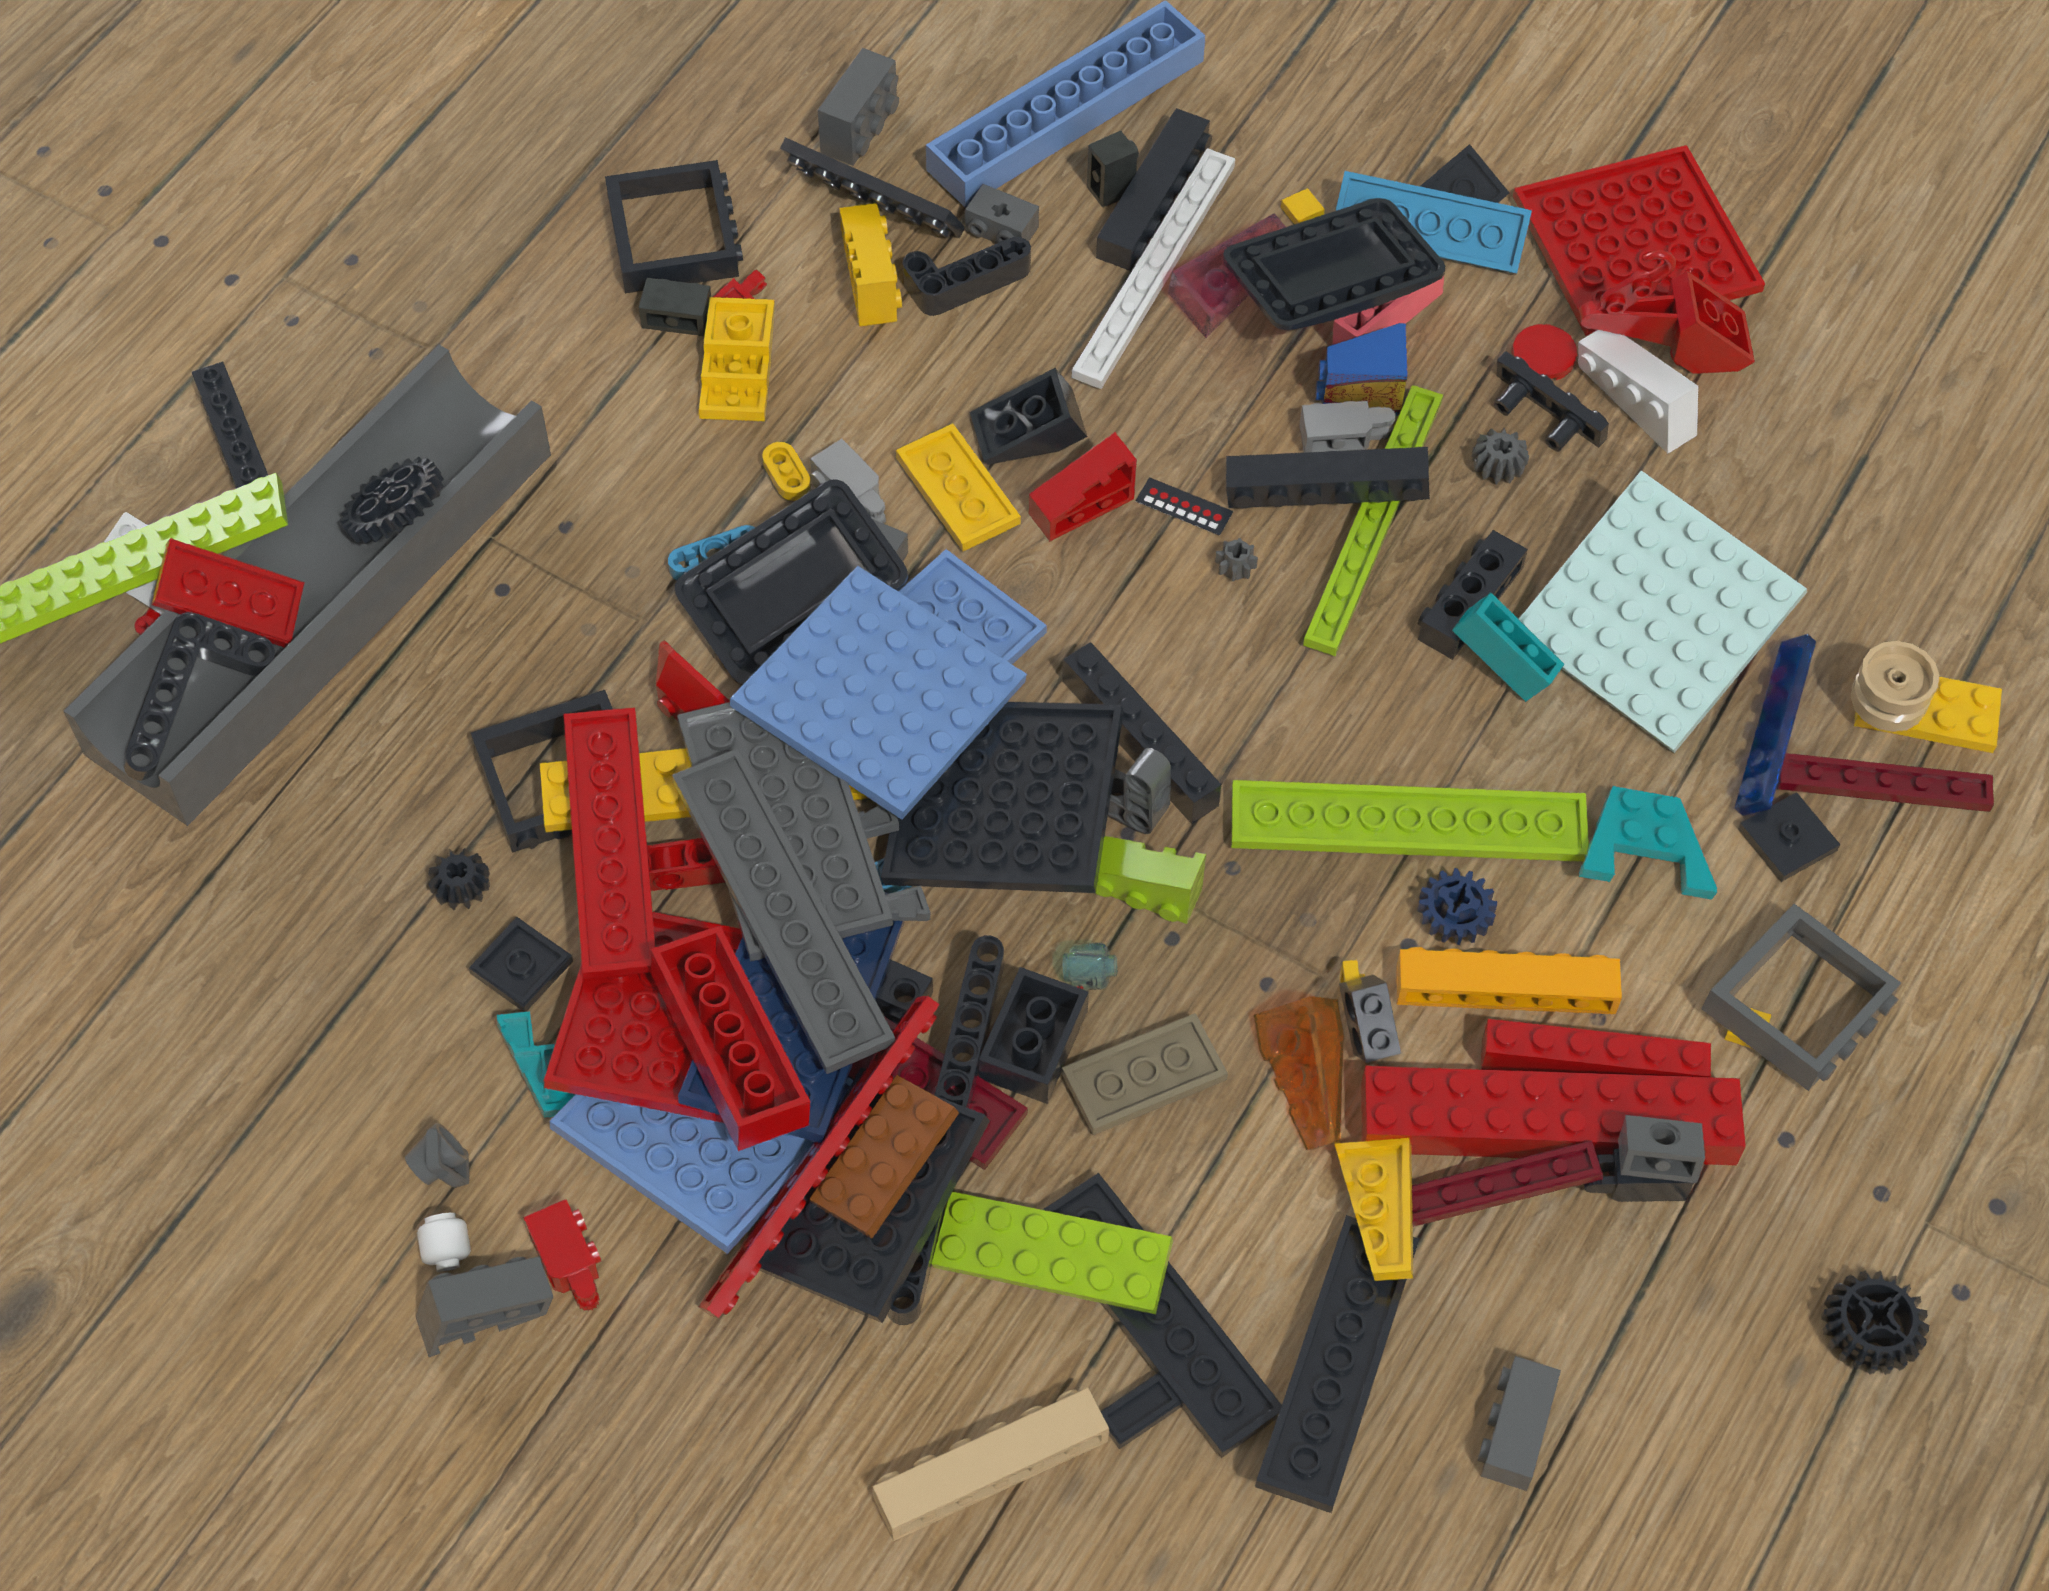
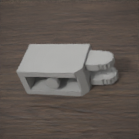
M1368 401L1302 405L1299 427L1303 451L1367 450L1370 440H1381V438L1385 439L1391 436L1393 431L1392 424L1395 422L1396 414L1389 407L1369 408Z
M843 439L835 442L810 459V479L815 488L833 479L844 481L871 518L885 524V502L880 497L879 476Z

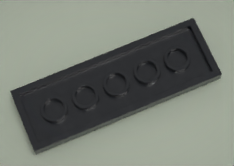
M785 137L780 147V150L788 156L787 162L797 167L796 171L809 178H813L815 174L824 179L823 183L836 190H840L842 186L850 191V195L863 202H867L869 198L878 203V208L890 214H894L895 210L905 215V220L917 226L925 223L932 227L931 231L939 236L948 239L949 235H953L960 239L965 229V226L950 210Z

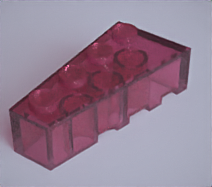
M1275 213L1172 271L1168 294L1205 338L1249 296L1224 264V250L1230 245L1285 228L1286 226Z

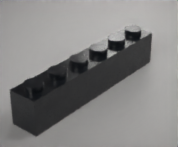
M1178 108L1174 110L1097 236V259L1131 271L1136 261L1140 259L1145 251L1149 239L1153 238L1159 228L1161 219L1167 215L1173 205L1175 196L1179 195L1187 182V176L1193 172L1198 164L1199 156L1207 148L1209 149L1212 141V135L1209 134L1210 120Z
M1428 447L1226 456L1228 508L1247 509L1250 507L1314 506L1317 504L1430 499Z
M1091 642L1063 659L1062 682L1082 704L1122 705L1124 715L1119 745L1134 761L1137 760L1146 748L1157 750L1168 759L1171 765L1170 801L1191 824L1219 807L1222 784Z

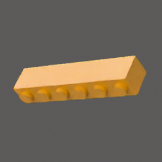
M1422 947L1400 949L1396 965L1397 1005L1616 1014L1622 999L1620 959L1608 958L1604 955L1572 957L1566 953H1559L1553 956L1535 955L1532 952L1500 954L1494 950L1476 953L1463 952L1459 949L1430 951Z

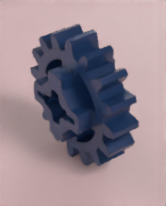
M1454 868L1452 876H1448L1442 870L1439 873L1438 881L1430 877L1426 888L1422 887L1417 907V912L1422 913L1420 922L1422 925L1431 924L1429 930L1431 936L1437 932L1442 933L1441 942L1445 943L1449 937H1454L1456 945H1460L1462 937H1466L1471 943H1474L1477 933L1485 936L1488 927L1493 926L1496 916L1494 913L1497 908V901L1492 900L1494 890L1483 889L1486 881L1484 878L1477 881L1472 880V871H1469L1464 877L1460 876L1458 868ZM1459 901H1462L1460 907L1453 913L1454 907L1457 906Z

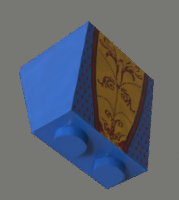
M1398 323L1328 346L1325 360L1319 361L1318 378L1322 381H1316V400H1321L1322 404L1368 401L1369 408L1389 407L1390 409L1392 408L1396 414L1395 416H1399L1407 381L1406 323Z

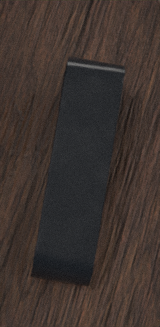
M1022 237L1008 238L939 269L926 253L921 251L910 252L903 259V284L924 314L929 316L940 315L1028 276L1031 269V245Z

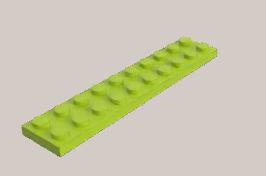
M277 473L257 478L247 485L226 491L218 497L203 503L194 504L184 511L163 517L157 522L140 529L131 530L121 537L100 543L94 548L77 555L68 556L58 563L37 569L31 574L14 581L5 582L0 586V644L158 579L166 544L170 538L219 554L287 526L288 520L281 479Z
M1249 780L1232 781L1231 848L1584 862L1589 846L1586 793Z

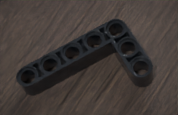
M187 612L178 616L172 627L126 751L124 769L127 775L134 780L142 781L149 779L155 773L197 657L251 676H258L274 659L275 649L271 641L260 635L197 613ZM186 626L192 627L198 632V636L191 639L182 636L179 630ZM220 638L226 639L232 644V648L220 650L215 646L214 641ZM254 650L261 651L266 656V660L264 662H255L250 659L248 653ZM173 658H179L186 663L187 667L183 670H174L168 665V661ZM160 690H168L172 692L175 699L167 703L162 702L156 697V693ZM148 722H156L160 724L163 732L152 735L147 733L143 726ZM137 754H143L150 759L151 764L143 768L134 765L131 758Z

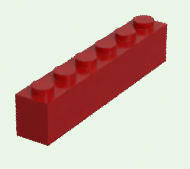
M1488 1019L1482 1037L1480 1070L1711 1077V1043Z

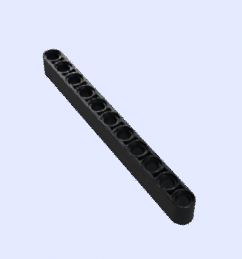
M981 936L974 941L971 947L935 1096L967 1108L970 1107L976 1079L979 1073L978 1060L986 1044L1004 969V947L1002 942L994 936ZM984 954L994 955L996 959L990 962L982 961L979 957ZM975 987H984L988 992L976 995L971 990ZM967 1020H976L980 1025L975 1028H967L963 1023ZM960 1053H967L972 1056L967 1062H959L954 1057ZM953 1086L964 1090L959 1096H950L946 1093ZM946 1205L916 1262L922 1265L921 1269L917 1272L909 1273L896 1299L908 1297L913 1301V1304L906 1309H899L892 1305L888 1312V1317L893 1323L898 1325L912 1324L921 1313L932 1267L931 1263Z

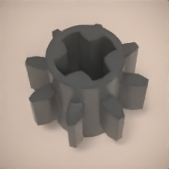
M1241 538L1230 542L1224 541L1223 550L1216 551L1215 563L1219 564V575L1225 574L1233 582L1244 577L1249 579L1251 569H1256L1258 557L1253 556L1254 545H1248Z

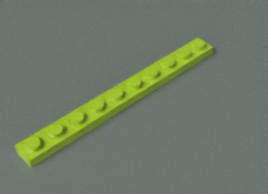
M1412 385L1385 449L1423 447L1441 406L1443 394ZM1400 501L1362 502L1304 637L1303 646L1336 656Z

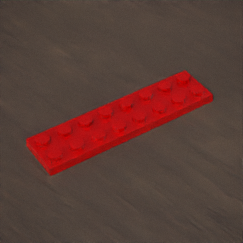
M633 707L564 714L583 978L651 972V949L656 947L636 710Z

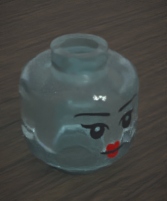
M1102 942L1076 943L1071 946L1069 953H1064L1063 955L1064 980L1070 982L1072 986L1084 990H1102L1109 985L1112 976H1117V957L1115 954L1110 955L1108 947Z

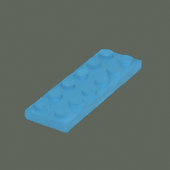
M1349 171L1344 172L1336 211L1370 199L1384 198L1390 200L1440 258L1517 274L1532 210Z

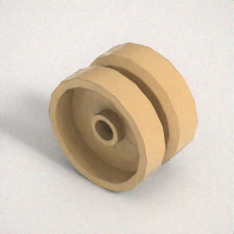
M1891 641L1883 642L1873 647L1863 659L1859 673L1852 685L1851 700L1854 710L1865 722L1881 730L1891 732L1903 731L1919 724L1926 714L1930 701L1938 688L1939 672L1936 663L1926 651L1911 643Z

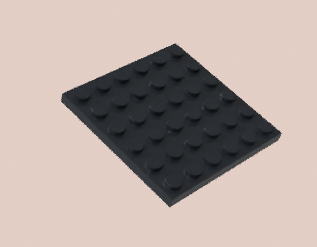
M1007 702L903 819L897 817L899 831L889 834L881 874L883 884L894 886L1096 893L1124 715L1122 705Z

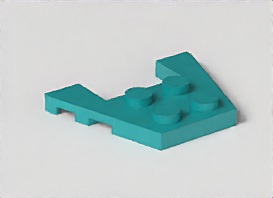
M1613 786L1607 795L1599 816L1594 836L1589 843L1585 860L1579 870V877L1610 882L1615 875L1614 852L1679 863L1681 894L1712 900L1717 894V886L1681 799Z
M530 1011L497 1015V1027L544 1118L554 1117L576 1095L544 1088V1078L555 1044L534 1045Z

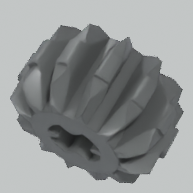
M1504 427L1500 433L1491 428L1487 435L1480 434L1475 447H1473L1472 460L1474 461V470L1482 472L1483 480L1491 477L1494 478L1496 485L1501 479L1510 484L1514 477H1521L1524 473L1529 455L1526 450V440H1518L1517 432L1511 435L1507 434Z

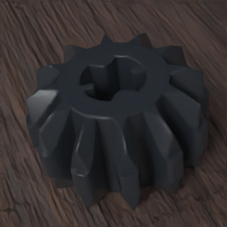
M465 847L459 855H455L454 851L449 849L448 858L445 859L437 856L435 861L436 867L429 868L428 873L430 877L429 888L431 893L436 896L437 902L441 905L449 902V906L453 910L460 903H463L469 909L471 900L482 902V892L488 891L490 887L488 879L490 872L488 866L483 863L481 856L478 853L470 856L469 851Z

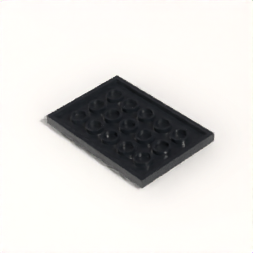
M859 1069L841 1104L866 1069ZM876 1094L874 1099L869 1104V1106L872 1107V1109L877 1104V1102L883 1094ZM940 1098L954 1106L959 1114L872 1239L815 1206L810 1198L818 1186L816 1188L811 1187L803 1198L806 1204L795 1219L789 1218L781 1229L784 1232L781 1241L772 1251L767 1249L759 1260V1263L762 1264L759 1271L883 1323L990 1120L985 1114ZM855 1124L847 1135L850 1141L861 1125L857 1126ZM833 1155L831 1160L828 1162V1164L825 1167L828 1169V1172L832 1168L834 1163L837 1161L839 1156L836 1157Z

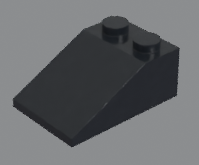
M1056 368L970 412L982 457L987 465L1059 452L1088 437L1073 389Z

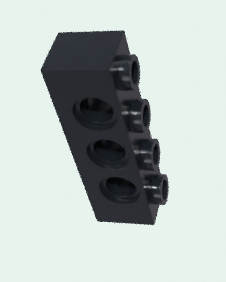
M1492 530L1485 540L1479 539L1471 552V559L1467 563L1462 561L1453 576L1454 580L1450 586L1444 584L1437 594L1436 603L1432 609L1426 607L1417 623L1421 626L1418 640L1453 660L1465 645V642L1452 631L1470 607L1490 592L1498 600L1502 597L1523 569L1528 549L1495 530Z

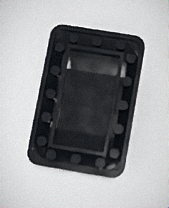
M1384 198L1370 199L1230 245L1224 250L1223 254L1224 264L1271 324L1281 330H1294L1313 326L1379 306L1424 288L1442 279L1445 275V264L1396 205Z
M833 479L824 482L684 573L675 584V594L733 680L743 685L857 566L897 591L906 584L908 571L904 562L850 487L844 481Z

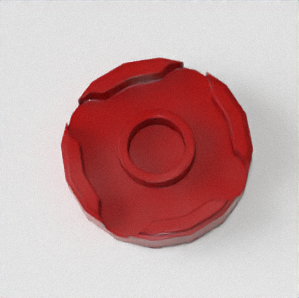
M1536 324L1526 327L1517 334L1511 350L1512 356L1524 359L1535 372L1540 375L1544 374L1550 379L1556 378V380L1564 378L1572 371L1577 358V346L1571 335L1563 329L1550 324Z

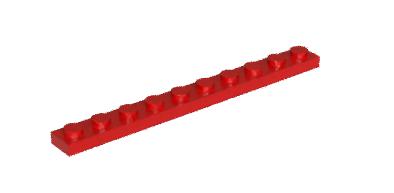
M920 996L915 999L892 1032L895 1036V1041L890 1047L876 1054L835 1112L824 1141L822 1143H813L698 1306L700 1309L716 1318H719L722 1313L727 1315L733 1309L739 1299L736 1293L744 1282H751L757 1275L762 1265L759 1263V1260L767 1249L772 1251L781 1241L784 1235L781 1229L789 1218L795 1219L806 1204L803 1198L811 1187L816 1188L824 1180L828 1173V1169L825 1168L833 1155L838 1157L845 1150L850 1142V1138L847 1135L855 1124L857 1126L861 1125L869 1116L872 1110L869 1104L877 1093L879 1095L883 1094L890 1086L894 1078L890 1074L898 1063H905L915 1049L912 1043L920 1032L922 1034L926 1033L933 1025L937 1017L933 1013L940 1004L929 996Z

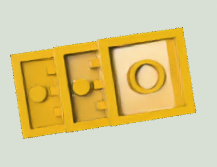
M710 297L703 343L704 359L701 373L702 388L699 403V419L765 421L775 300Z

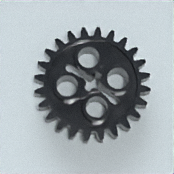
M417 457L413 462L408 458L402 465L396 462L389 471L387 468H384L380 476L373 475L369 483L360 486L362 488L360 492L351 495L354 500L345 503L347 509L341 512L343 516L340 520L343 525L342 527L351 539H354L357 543L362 540L364 544L368 543L371 539L377 542L382 535L388 539L395 530L400 533L405 524L412 525L417 516L425 515L422 511L424 508L434 505L431 500L439 497L440 493L438 490L444 487L442 484L444 480L441 475L442 473L433 461L430 462L428 458L422 460L420 457Z

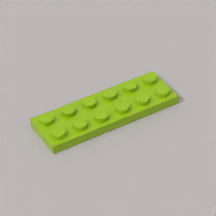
M952 1192L948 1199L931 1264L937 1269L1156 1314L1173 1238L1168 1235Z

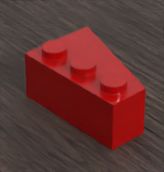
M1114 432L1029 494V515L1050 542L1134 500L1137 459L1117 433Z

